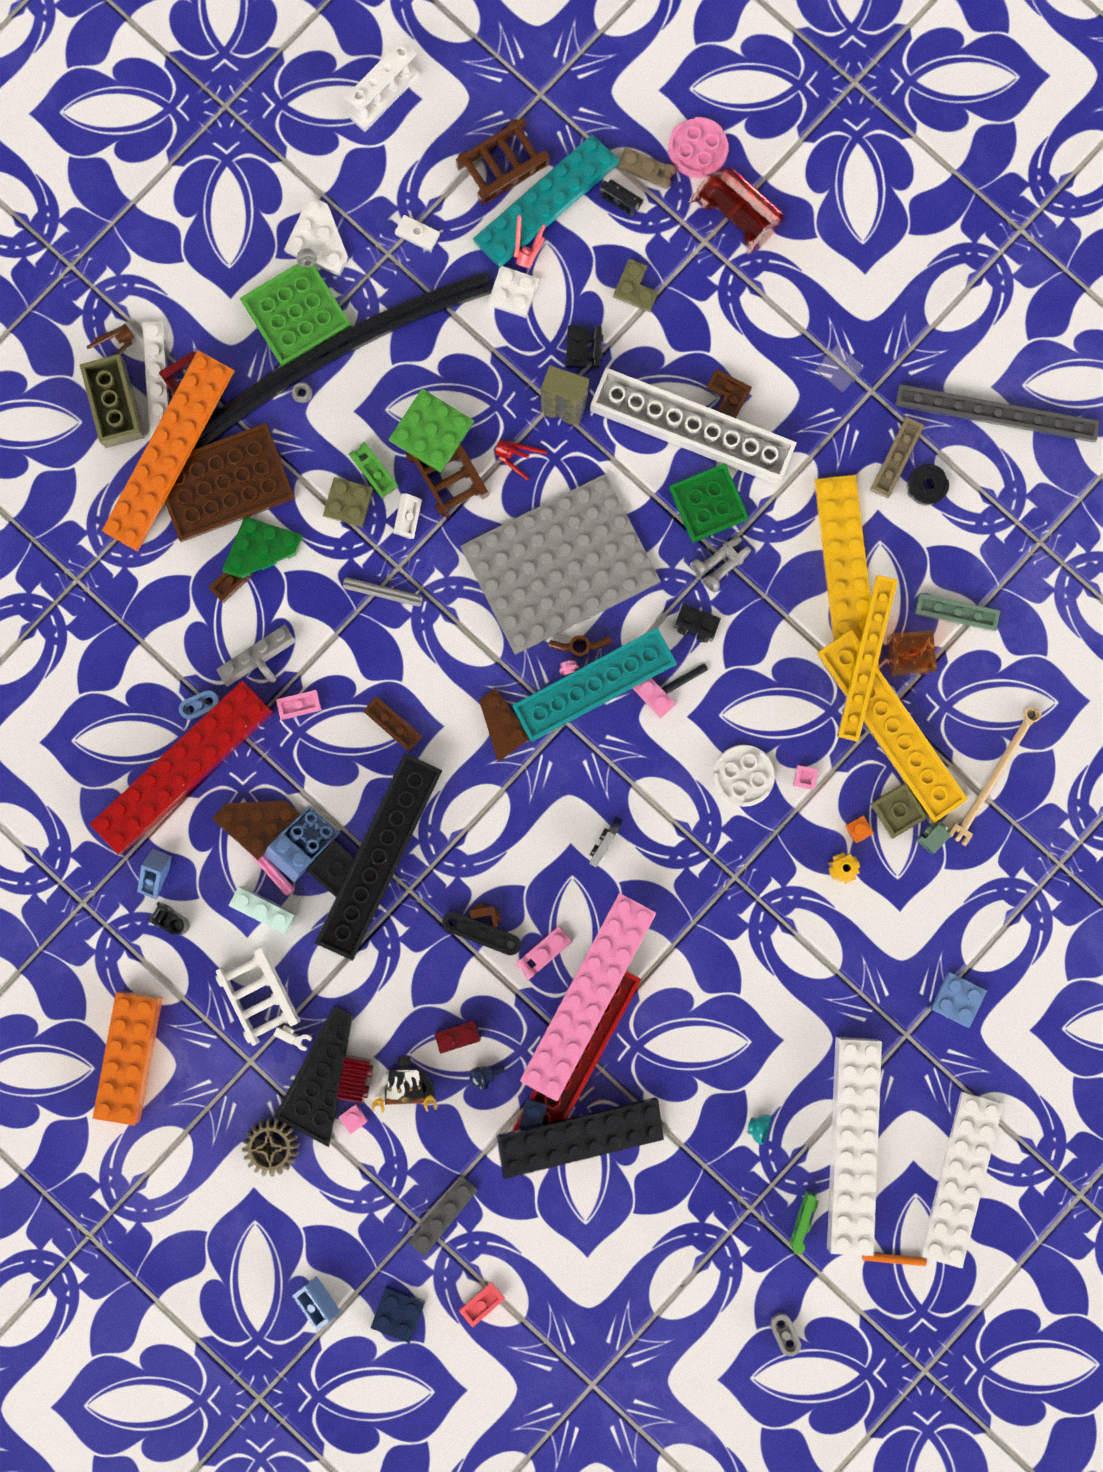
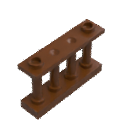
M524 117L519 120H513L508 127L468 152L463 151L456 158L457 169L461 170L466 167L480 188L477 195L482 207L550 165V156L546 150L541 153L537 152L523 132L526 129ZM515 135L530 156V160L525 163L519 162L506 142ZM500 146L514 167L507 174L501 171L490 154V151ZM482 156L496 176V181L490 185L485 183L472 163Z
M461 444L448 463L459 460L463 467L460 468V471L435 485H432L427 475L436 470L430 466L423 468L417 458L405 452L410 464L415 463L435 498L437 504L434 506L440 516L444 515L446 519H449L450 515L447 510L473 495H479L482 500L489 496L487 488ZM464 477L466 479L470 478L473 483L470 485L471 488L444 503L442 502L437 492Z

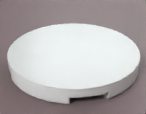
M750 745L731 747L720 755L714 765V786L718 794L730 804L741 807L758 804L770 794L774 785L775 769L773 763L765 752Z

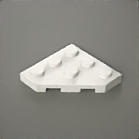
M309 196L284 251L297 257V253L305 248L312 249L317 256V261L314 263L315 266L340 276L348 256L327 203Z

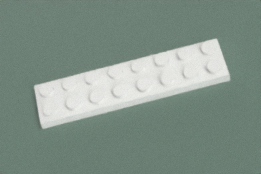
M965 1092L960 1093L920 1252L921 1257L963 1268L1003 1103Z

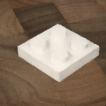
M504 266L500 267L488 306L526 318L539 278Z

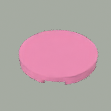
M695 117L678 124L673 130L668 144L669 157L674 167L682 174L692 178H704L716 173L725 163L729 149V143L722 130L723 128L715 121L704 117Z

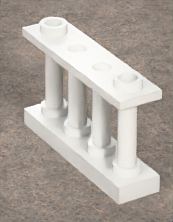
M402 40L345 96V99L355 108L350 114V119L364 132L420 76L419 72L409 63L416 56V52Z
M264 947L253 951L255 956L252 960L227 973L224 968L218 969L215 976L219 986L224 987L245 1030L243 1035L246 1041L251 1043L252 1046L260 1042L258 1036L283 1023H289L291 1027L301 1021ZM255 967H261L264 973L261 979L237 991L234 990L230 982L231 979ZM265 985L271 987L273 994H271L270 998L246 1010L243 1009L240 998ZM274 1004L280 1005L283 1011L280 1016L253 1029L248 1019L249 1017Z

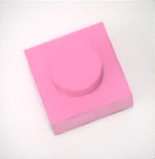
M798 765L793 786L814 790L818 769Z
M357 1104L338 1117L350 1134L368 1122V1119Z

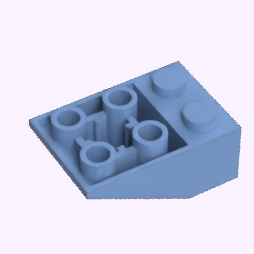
M309 806L268 846L264 856L295 883L329 844L337 838L340 832Z

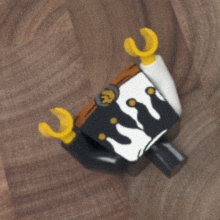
M410 1055L398 1056V1068H391L389 1072L383 1075L377 1085L375 1100L372 1102V1112H374L376 1106H381V1113H383L384 1101L385 1105L423 1103L426 1111H428L427 1107L431 1103L434 1104L435 1110L438 1108L434 1099L433 1082L426 1072L421 1071L420 1067H411Z

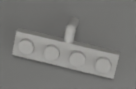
M284 624L216 670L227 687L257 667L270 683H274L276 677L265 662L295 643L296 640Z

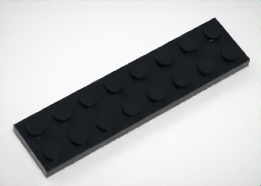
M656 1097L496 1135L504 1179L664 1140L659 1101Z

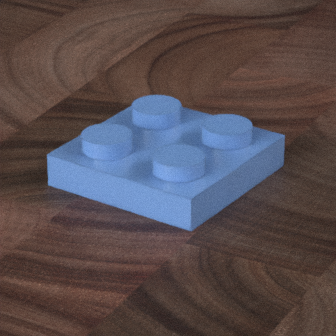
M947 972L930 1009L970 1028L987 991Z

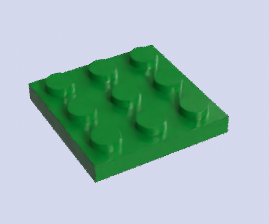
M725 463L669 486V491L692 544L749 520Z

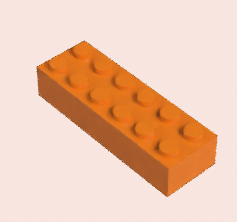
M128 991L115 993L92 1119L133 1126L140 1122L163 997Z

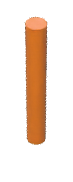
M874 1253V1256H862L863 1261L926 1266L927 1259L923 1257Z

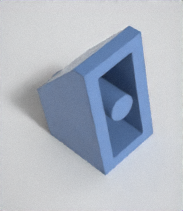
M155 849L151 850L141 865L137 892L153 899L158 898L169 872L172 856Z

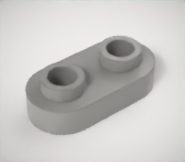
M776 1313L770 1321L774 1336L783 1354L795 1356L801 1349V1342L792 1321L785 1313ZM783 1320L784 1325L777 1326L778 1321ZM788 1340L793 1341L791 1346H786Z

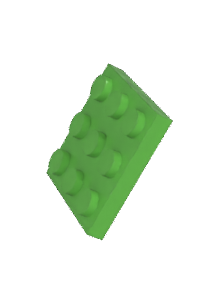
M422 388L390 436L389 441L442 473L472 427L474 420Z

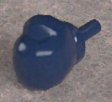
M490 1066L475 1067L469 1072L471 1085L479 1088V1090H485L488 1088L489 1081L494 1080L493 1075L505 1072V1068L501 1067L491 1070Z

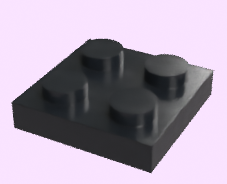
M333 840L306 872L336 897L355 857L337 841Z

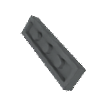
M462 1175L408 1243L425 1256L478 1191V1188Z

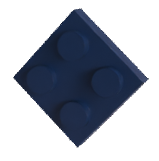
M386 1286L370 1328L410 1343L425 1301Z

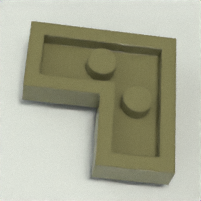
M628 259L613 298L651 312L658 291L641 285L647 266Z

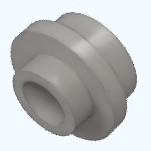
M305 248L297 253L296 260L300 266L311 267L317 261V256L312 249Z
M297 383L292 389V396L295 401L306 403L312 397V389L307 383ZM300 391H306L304 396H299Z

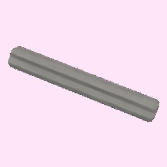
M347 577L343 581L344 589L418 607L421 606L423 601L421 595Z

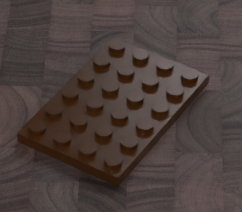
M267 423L192 450L165 501L180 542L295 500Z

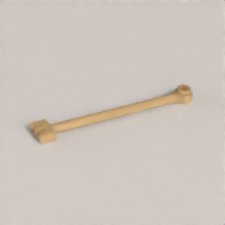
M1036 706L1027 707L1024 710V719L962 824L959 826L954 823L949 830L950 837L954 835L955 831L958 832L954 838L957 842L960 841L962 836H965L961 843L962 845L966 846L973 836V833L968 831L970 825L1030 725L1040 720L1041 710L1039 708L1034 710ZM1029 711H1033L1034 717L1032 719L1028 717Z

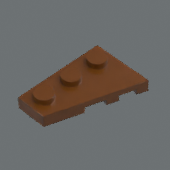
M496 688L479 700L497 760L500 762L530 739L522 724Z

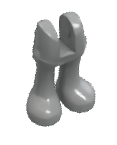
M740 536L730 541H725L722 544L723 546L707 560L695 559L690 563L696 576L701 579L725 557L729 559L702 580L703 584L713 593L720 588L719 581L737 565L743 564L744 559L751 552L748 546L739 553L734 550L743 541Z

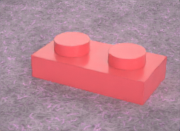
M491 1281L459 1309V1312L473 1328L505 1300V1297Z

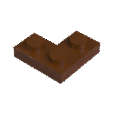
M716 369L706 389L724 397L717 409L718 412L736 418L752 387Z

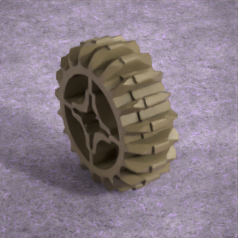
M271 1118L267 1119L266 1124L263 1120H260L258 1122L259 1127L255 1124L252 1125V1131L246 1132L249 1138L243 1139V1143L248 1145L242 1148V1152H248L243 1157L244 1160L251 1159L248 1167H252L254 1164L256 1166L254 1169L255 1173L262 1169V1176H265L269 1170L270 1176L273 1177L275 1169L281 1175L283 1168L289 1170V1163H295L296 1160L292 1156H298L299 1154L297 1150H294V1148L299 1147V1143L293 1142L298 1136L290 1135L294 1129L291 1127L287 1131L285 1129L287 1124L283 1123L282 1126H279L280 1120L278 1119L275 1120L274 1124H272ZM266 1131L265 1142L255 1145L257 1136ZM273 1131L280 1134L285 1142L278 1141ZM269 1141L271 1143V1146L275 1147V1149L272 1152L270 1148L265 1147L269 1144ZM287 1149L285 1158L275 1163L276 1153ZM256 1152L264 1154L268 1163L262 1161Z

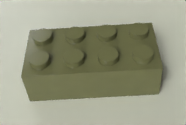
M117 354L79 364L99 442L105 448L145 438L126 362L121 355Z
M549 365L541 387V412H544V415L550 418H562L564 422L571 425L575 423L580 424L588 400L589 378Z

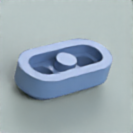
M204 691L182 701L179 705V713L185 719L194 720L207 714L220 702V698L213 691ZM208 698L213 699V703L211 705H207ZM190 706L194 707L193 713H188Z

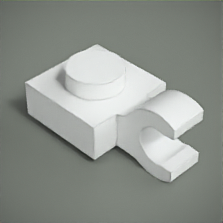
M288 1025L276 1028L273 1036L296 1045L302 1051L308 1049V1047L302 1044V1040L307 1039L311 1041L313 1039L309 1034L298 1036V1034L294 1033L295 1029Z

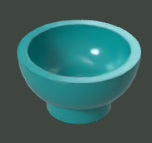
M764 1114L750 1119L747 1133L751 1134L753 1139L760 1145H763L766 1141L771 1116Z

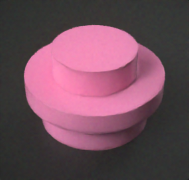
M566 661L561 663L559 672L566 677L579 670L580 667L576 661Z

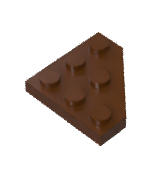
M286 801L226 803L212 817V820L259 861L265 854L268 846L301 814Z

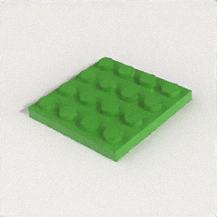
M297 263L240 298L282 367L329 338L352 327L314 264L311 267H303Z

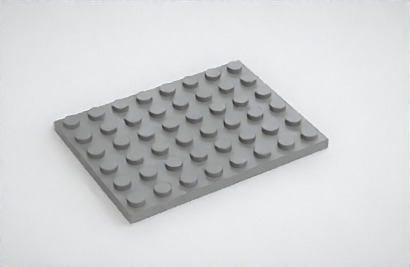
M606 474L460 546L514 655L661 583Z

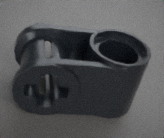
M160 901L157 902V908L152 916L147 918L150 923L172 935H183L190 928V923L186 917ZM177 920L182 923L180 931L174 928V923Z

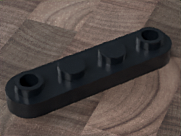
M449 912L442 919V926L447 932L506 955H515L521 948V941L516 935L460 913ZM451 918L456 919L457 924L455 926L449 924ZM513 941L515 943L514 948H508L507 942Z

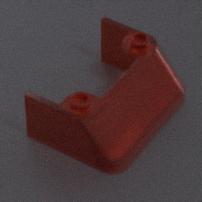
M724 167L707 174L689 199L691 203L699 200L700 205L707 210L717 208L744 232V243L748 247L747 254L759 250L786 220L785 216L729 167Z

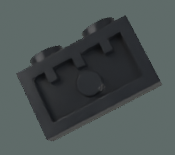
M612 179L609 182L604 181L600 186L599 197L632 218L643 204L642 198Z
M682 604L674 628L682 635L688 636L692 634L697 636L696 640L708 643V641L712 642L714 640L721 618Z

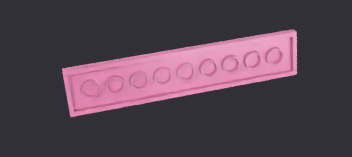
M620 893L618 894L526 1067L520 1082L558 1101L650 927L656 912Z

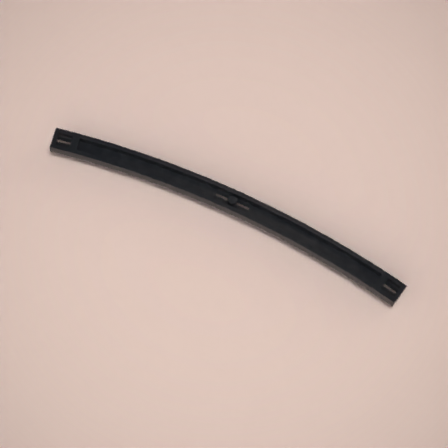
M486 272L438 288L383 311L329 338L283 367L281 366L212 414L199 439L206 433L209 434L200 441H197L196 445L200 448L213 443L240 421L285 390L356 349L423 318L491 294L492 290ZM484 284H485V286H483V287L473 289V288H475V287H478V286H481V285H484ZM349 341V343L343 345L342 347H340V348L338 347V346H340V345H342V344H344V343H346V342ZM331 351L329 354H327V355L321 357V356L324 355L325 353Z

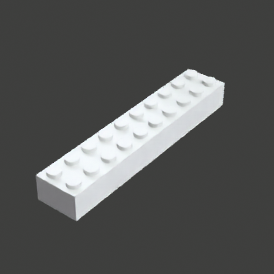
M605 368L590 406V411L712 460L725 463L730 467L778 486L783 479L797 443L609 368Z
M835 1038L827 1249L831 1254L874 1256L882 1041L878 1039Z

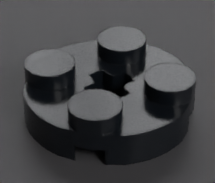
M925 464L916 468L910 474L907 481L908 496L920 505L929 506L937 504L946 496L949 490V480H947L944 470L934 464ZM927 480H930L933 488L927 490L923 482L926 483Z

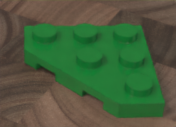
M245 517L223 566V573L243 579L255 571L264 570L276 565L278 561L285 558L290 559L296 556L303 536Z

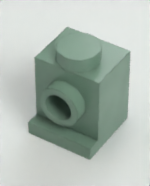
M939 821L933 826L930 824L923 831L922 834L924 836H919L915 840L930 854H935L951 834L947 832L949 828Z

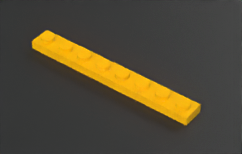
M881 575L876 576L837 737L859 742L898 583L897 579Z

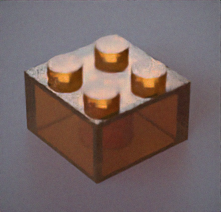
M933 630L892 633L887 636L891 677L925 675L937 672Z

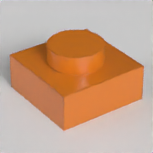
M864 816L845 825L855 844L874 834Z

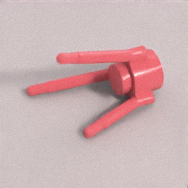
M521 215L517 216L516 245L513 256L517 258L516 263L518 265L531 268L544 241V237L541 236L546 226L544 224L541 227L531 248L523 247L520 250Z

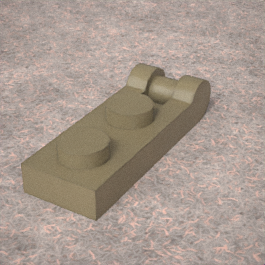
M626 147L619 160L620 164L617 165L618 169L665 189L669 188L671 184L670 179L677 171L673 165L664 164ZM658 173H664L663 177L657 176Z

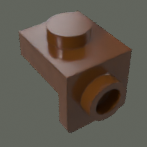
M486 903L474 905V909L470 910L471 918L492 915L494 927H498V922H501L500 909L496 910L495 906L486 907Z

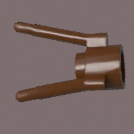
M123 324L115 330L94 338V342L87 345L86 348H93L115 337L119 344L124 343L115 353V355H121L126 348L132 345L130 340L135 337L128 326Z

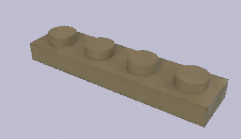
M907 416L905 417L870 488L871 491L887 499L890 497L925 425Z

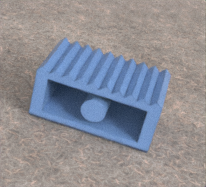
M318 1277L312 1279L293 1294V1298L300 1305V1309H303L302 1312L305 1313V1316L310 1320L312 1327H315L316 1331L332 1321L341 1312Z

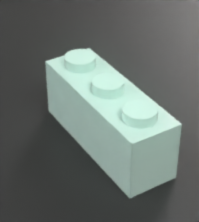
M243 886L237 888L229 904L230 907L283 934L289 932L298 915Z

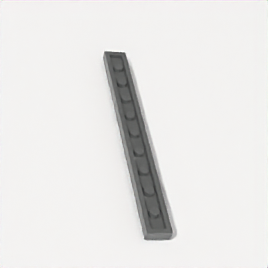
M901 384L898 386L895 406L1093 443L1097 441L1100 421Z

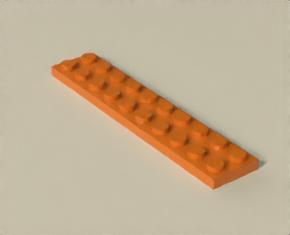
M199 350L196 352L102 529L104 533L133 550L139 551L235 371Z

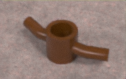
M578 635L570 643L550 640L548 647L563 652L571 651L576 657L582 658L587 656L590 650L603 648L612 644L610 636H607L598 641L589 642L585 636ZM577 641L586 642L587 647H585L584 652L579 653L574 648V644Z

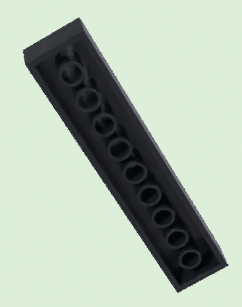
M403 754L315 940V944L347 959L354 960L443 770L411 755Z

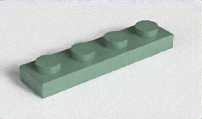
M920 593L918 594L914 614L995 632L997 630L1000 610Z

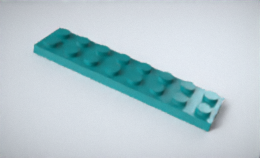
M591 135L473 238V242L499 268L502 267L513 257L515 252L518 215H521V250L537 236L544 224L546 227L549 226L620 164L619 159L597 138Z
M655 628L512 705L530 741L534 742L672 668L677 663L659 629Z

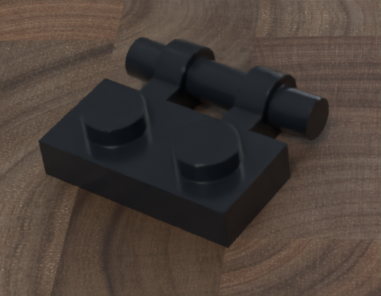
M568 326L566 368H586L587 361H593V368L601 367V360H603L601 343L604 342L602 327L595 326L594 334H588V326ZM587 343H593V352H587Z

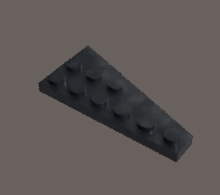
M334 1005L274 1115V1118L327 1147L330 1146L338 1103V1089L354 1015L337 1005Z

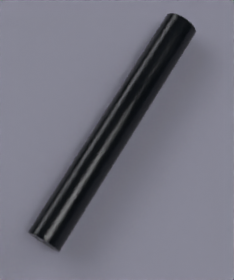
M703 663L661 689L668 694L708 671V668Z

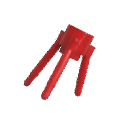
M501 439L495 449V454L499 456L498 460L508 465L525 480H529V477L507 460V458L511 459L513 454L529 458L528 454L515 448L541 454H547V451Z

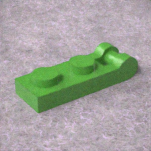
M365 442L355 452L351 451L348 454L382 499L398 488L397 483ZM366 454L368 458H366L364 461H361L360 457Z
M805 1191L790 1238V1246L796 1254H802L805 1250L803 1240L805 1234L809 1233L812 1221L810 1218L812 1212L815 1213L818 1206L816 1195L809 1191Z

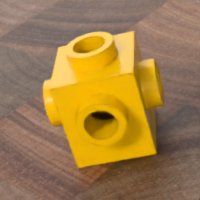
M842 852L832 857L833 861L828 863L830 866L828 870L833 880L836 879L837 882L844 881L846 884L856 879L855 875L860 873L858 870L860 864L855 856L852 857L851 854L845 855ZM844 864H847L848 872L843 871Z

